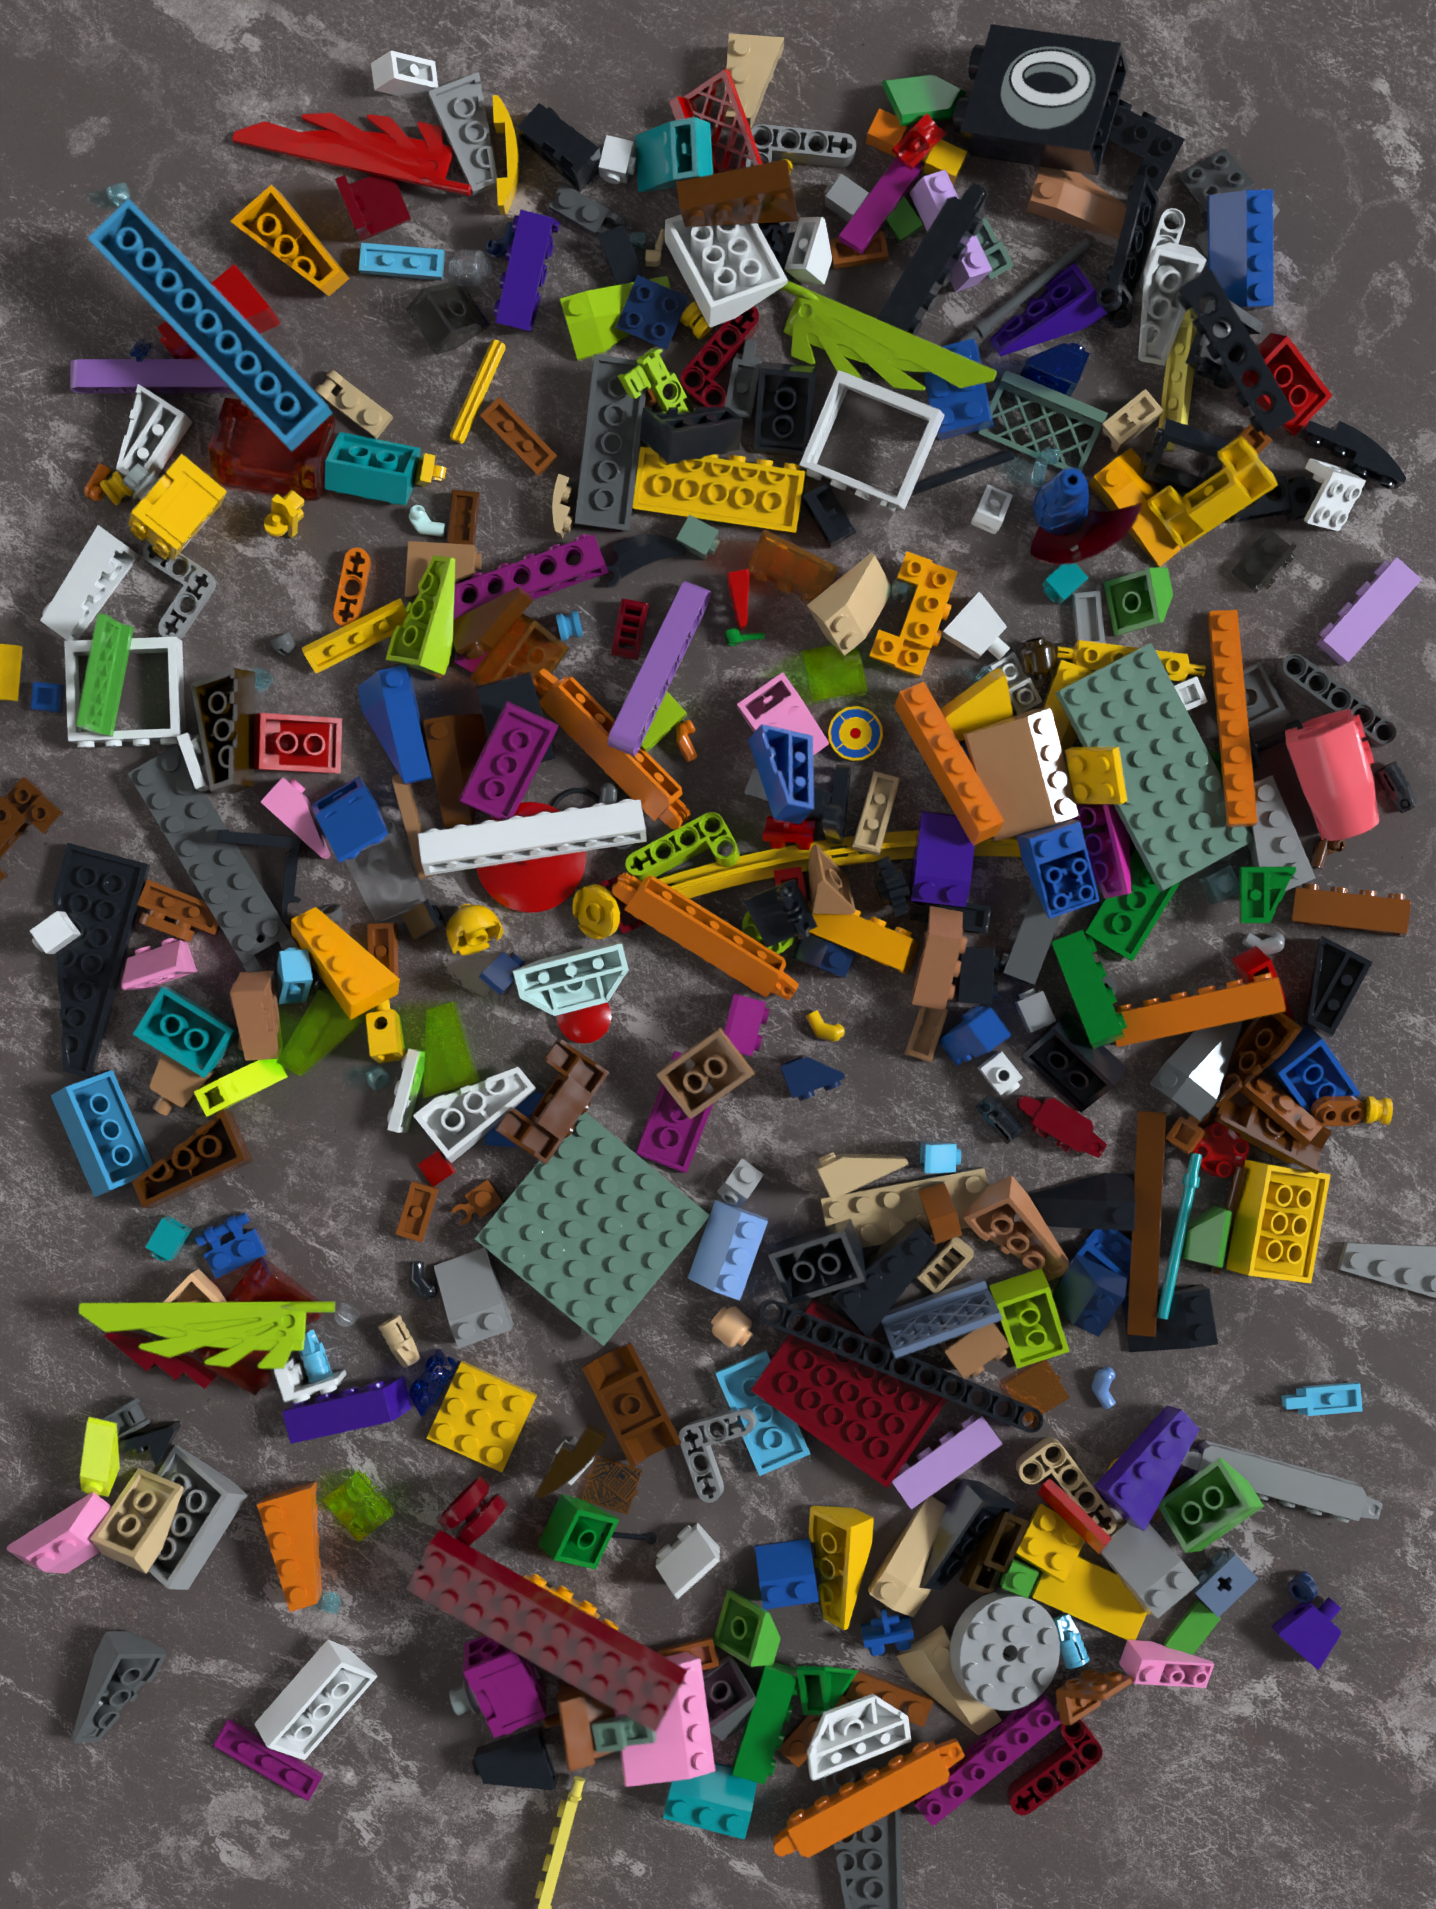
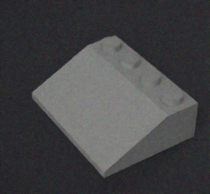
M175 1445L156 1475L182 1485L184 1490L163 1549L148 1571L167 1589L188 1590L248 1495L229 1478Z

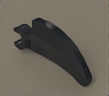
M653 534L638 535L625 539L613 546L618 560L613 566H606L608 572L614 573V579L609 581L607 585L609 588H613L618 585L622 578L656 561L681 557L685 553L684 547L668 537Z

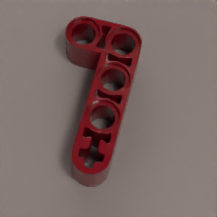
M755 306L735 319L725 322L681 373L680 384L687 398L698 407H725V391L714 380L735 357L736 353L742 349L746 339L749 340L757 331L759 312ZM749 316L752 317L751 323L746 321L742 325V317L745 319ZM725 336H732L736 342L733 345L727 346L721 340ZM710 356L715 357L718 363L710 367L703 363L704 359ZM695 377L700 381V384L692 388L685 384L686 380ZM711 395H716L721 399V402L713 406L708 404L706 399Z
M1083 1718L1076 1721L1078 1724L1073 1730L1065 1729V1724H1059L1058 1727L1066 1743L1009 1785L1007 1797L1012 1810L1016 1814L1021 1816L1030 1814L1101 1760L1103 1749ZM1094 1744L1092 1751L1082 1752L1084 1745ZM1063 1761H1072V1764L1069 1768H1059L1060 1764ZM1040 1778H1050L1046 1785H1037ZM1030 1786H1032L1035 1793H1032L1031 1789H1029ZM1019 1795H1021V1796H1022L1023 1798H1025V1799H1024L1023 1801H1021V1800H1020L1019 1798H1017V1797H1018Z

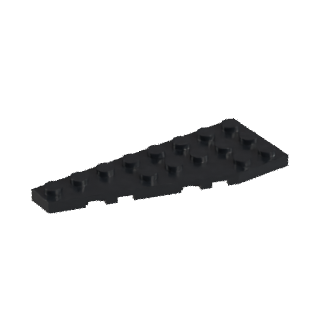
M67 843L53 894L55 912H65L81 934L56 952L58 994H60L61 1009L59 1011L60 1019H62L63 1036L61 1038L63 1072L92 1078L139 909L137 903L145 886L150 864Z

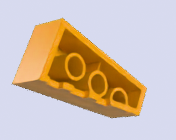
M272 184L230 221L328 296L332 295L350 279L285 197Z

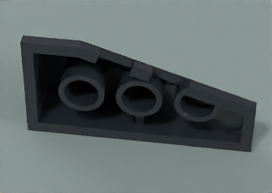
M1103 1173L1029 1194L1048 1227L1135 1231L1133 1174Z
M962 1479L955 1486L954 1492L947 1502L921 1586L924 1589L941 1590L964 1567L965 1562L963 1559L974 1551L994 1520L1002 1511L1011 1514L1016 1504L980 1481Z

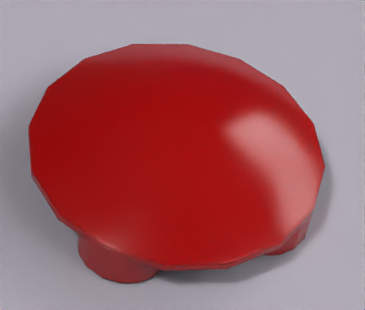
M608 1002L557 1015V1023L561 1032L569 1040L577 1043H592L599 1040L608 1031L611 1023V1009Z
M1218 1122L1206 1125L1203 1128L1205 1135L1193 1150V1153L1202 1155L1200 1168L1203 1172L1214 1177H1229L1235 1173L1237 1165L1244 1166L1250 1149L1249 1143L1240 1138L1241 1134Z

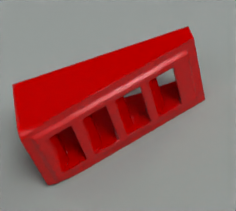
M749 569L730 572L727 575L738 630L744 631L747 626Z

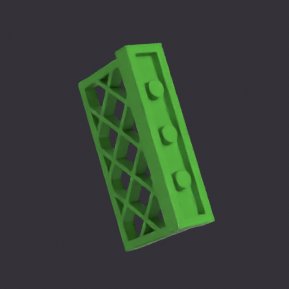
M100 613L97 615L76 726L83 728L85 732L113 737L134 627L121 624L108 615Z

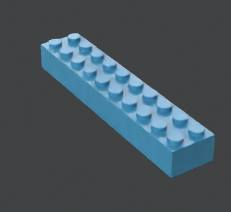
M129 198L88 237L95 248L291 452L332 414L327 404Z

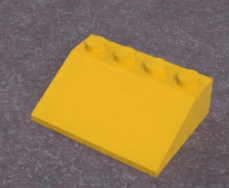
M1245 1160L1244 1167L1248 1169L1236 1211L1226 1269L1248 1276L1311 1283L1331 1174L1319 1172L1316 1175L1304 1169Z

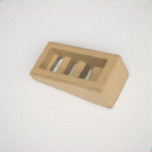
M959 1237L946 1240L915 1278L933 1294L938 1293L973 1258L974 1251ZM952 1247L962 1255L961 1258L951 1250ZM945 1255L948 1256L955 1263L954 1266L948 1263L943 1257ZM937 1263L947 1271L946 1275L935 1266ZM931 1271L940 1279V1282L936 1283L927 1273Z

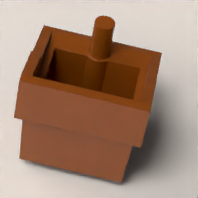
M562 1679L557 1680L559 1693H556L560 1712L543 1718V1725L545 1728L559 1724L562 1725L566 1753L565 1760L568 1770L573 1771L595 1764V1758L614 1752L597 1753L592 1724L616 1717L615 1709L574 1685H566L562 1682Z

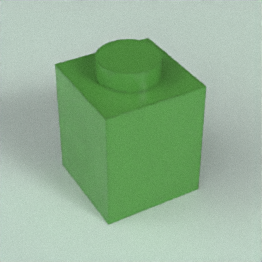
M1014 1556L1007 1574L1001 1572L998 1581L1002 1588L1028 1599L1039 1573L1036 1567Z

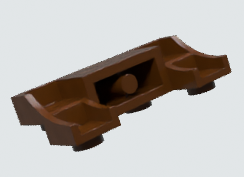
M22 777L5 797H0V859L31 824L46 834L48 832L47 829L55 820L64 814L27 777ZM0 868L1 882L4 878H7L9 875Z
M557 1038L542 1060L558 1072V1075L530 1116L527 1118L515 1108L510 1107L495 1128L506 1139L546 1165L564 1138H567L573 1132L575 1122L580 1115L588 1110L590 1100L609 1074L598 1063L586 1057L560 1038Z

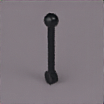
M613 1532L611 1537L646 1540L648 1544H654L657 1540V1536L653 1532H649L647 1535Z

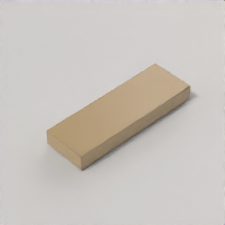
M873 772L852 850L879 856L900 784L899 777Z

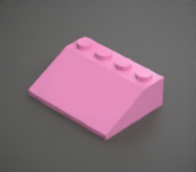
M688 1652L665 1657L688 1671L656 1731L657 1740L655 1743L630 1745L624 1750H620L624 1785L626 1787L691 1779L715 1771L700 1658ZM615 1709L616 1717L624 1715L623 1713Z

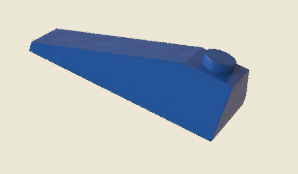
M406 665L380 670L357 687L362 713L405 784L432 779L412 676Z

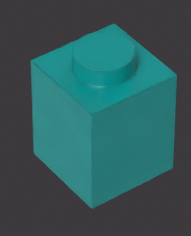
M1076 563L1062 564L1042 583V586L1045 588L1043 592L1052 602L1057 601L1061 605L1089 577Z
M168 1215L161 1219L145 1248L152 1251L150 1254L154 1258L163 1262L166 1260L171 1261L179 1254L192 1229Z

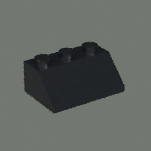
M1068 1011L1058 1017L1056 1022L1051 1023L1021 1055L1081 1113L1115 1087L1127 1069L1106 1047L1101 1046L1093 1049L1085 1027Z
M851 1219L776 1242L768 1254L789 1305L866 1281L862 1245Z

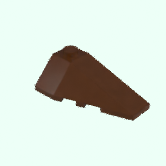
M1283 1012L1256 1017L1241 1036L1232 1052L1228 1064L1229 1068L1224 1076L1218 1101L1214 1106L1219 1108L1280 1057L1303 1028Z

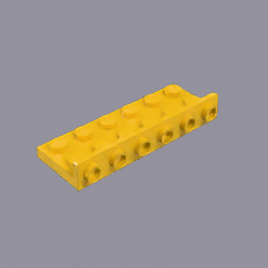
M647 445V448L640 447L632 509L686 517L691 515L699 519L796 533L805 471H800V465L784 463V468L773 467V461L757 459L756 464L746 463V457L729 455V460L719 459L718 454L704 456L702 459H688L672 464L666 462Z

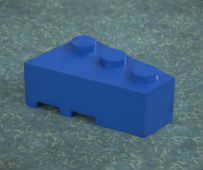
M973 1006L961 1015L964 1020L939 1038V1044L954 1064L958 1066L963 1061L967 1062L972 1059L971 1055H974L976 1058L989 1052L1011 1036V1034L991 1007Z

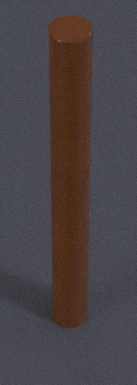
M1239 1165L1235 1169L1225 1208L1232 1212L1226 1249L1248 1169ZM1210 1265L1209 1272L1220 1274L1222 1267Z

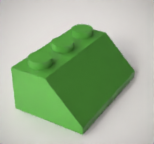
M1218 1458L1172 1491L1158 1505L1185 1553L1202 1551L1264 1507L1250 1483L1222 1458Z

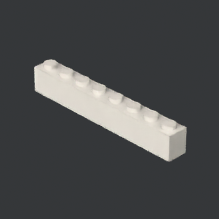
M625 799L619 803L608 805L598 803L589 808L582 809L568 808L563 812H541L536 816L530 817L514 816L508 820L498 822L488 820L472 826L457 825L452 829L446 830L430 829L425 833L418 834L421 862L425 876L647 842L641 800Z

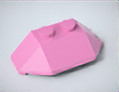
M92 1492L9 1544L7 1551L25 1564L43 1572L66 1574L100 1553L90 1538L112 1506Z

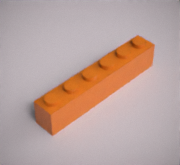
M925 682L900 691L894 708L972 845L996 836L1004 820Z
M1271 973L1254 976L1255 981L1244 984L1243 979L1226 982L1227 988L1215 990V986L1212 985L1199 988V994L1188 996L1187 991L1171 994V1000L1160 1002L1159 997L1142 1001L1143 1006L1132 1008L1131 1003L1116 1006L1115 1013L1122 1012L1127 1028L1122 1029L1125 1037L1116 1040V1045L1120 1047L1284 1012L1286 1007L1279 977L1272 978Z

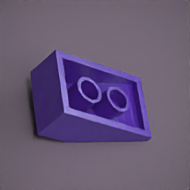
M921 811L908 884L911 901L966 907L971 883L975 845H972L956 815Z

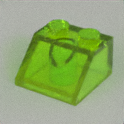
M833 645L801 651L811 705L866 695L868 691L857 646L845 656Z

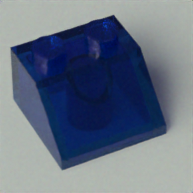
M1062 343L1027 358L1020 376L1070 397L1078 385L1090 353L1086 352L1085 348L1079 344Z

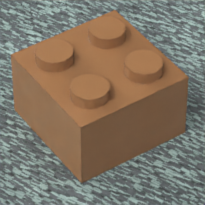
M994 1323L939 1342L964 1379L968 1376L974 1378L984 1370L983 1365L991 1359L993 1362L1001 1359L1007 1353L1006 1349L1010 1346Z

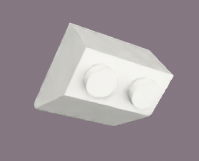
M698 1523L692 1528L690 1525L686 1526L677 1535L678 1541L672 1546L669 1544L665 1545L656 1555L658 1557L656 1568L677 1599L720 1561V1547Z

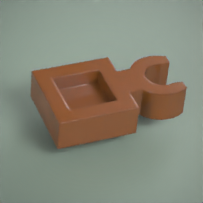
M1209 1111L1202 1122L1191 1115L1188 1120L1180 1116L1165 1137L1166 1142L1190 1156L1205 1135V1131L1200 1126L1209 1123L1212 1117L1211 1112Z
M487 1179L465 1195L469 1201L467 1204H457L452 1209V1212L455 1213L460 1209L465 1210L467 1216L460 1222L461 1225H465L472 1219L473 1213L476 1212L481 1218L503 1203L504 1200L490 1180Z

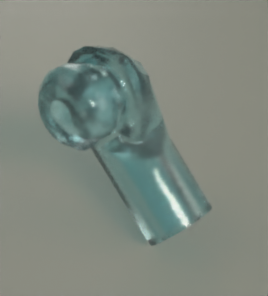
M1051 446L1043 449L1033 465L1031 485L1036 487L1044 485L1048 462L1052 464L1058 463L1059 449H1051Z

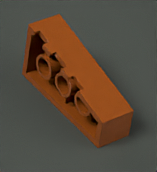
M1303 883L1302 888L1296 887L1292 915L1293 923L1331 927L1332 925L1347 930L1366 929L1370 933L1377 934L1392 932L1395 933L1394 936L1405 937L1408 933L1412 900H1405L1406 895L1388 893V898L1378 897L1376 896V891L1359 890V894L1347 893L1348 888L1331 887L1330 891L1319 890V885Z

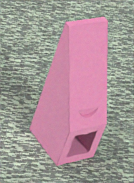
M1127 1640L1119 1662L1126 1674L1131 1676L1134 1684L1197 1688L1207 1687L1214 1667L1212 1661L1171 1649L1152 1641Z

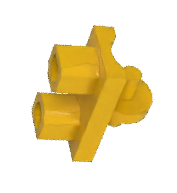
M293 490L284 498L276 494L271 499V513L264 519L265 531L274 537L283 536L287 532L288 536L293 538L298 533V522L304 517V512L301 509L304 506V499Z

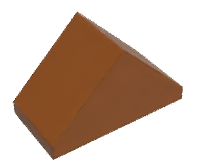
M945 1182L918 1190L935 1243L938 1244L961 1236L962 1232L957 1212Z

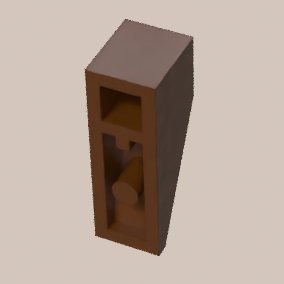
M517 587L454 619L453 642L456 652L468 660L482 657L485 652L496 646L532 603V597L522 588Z

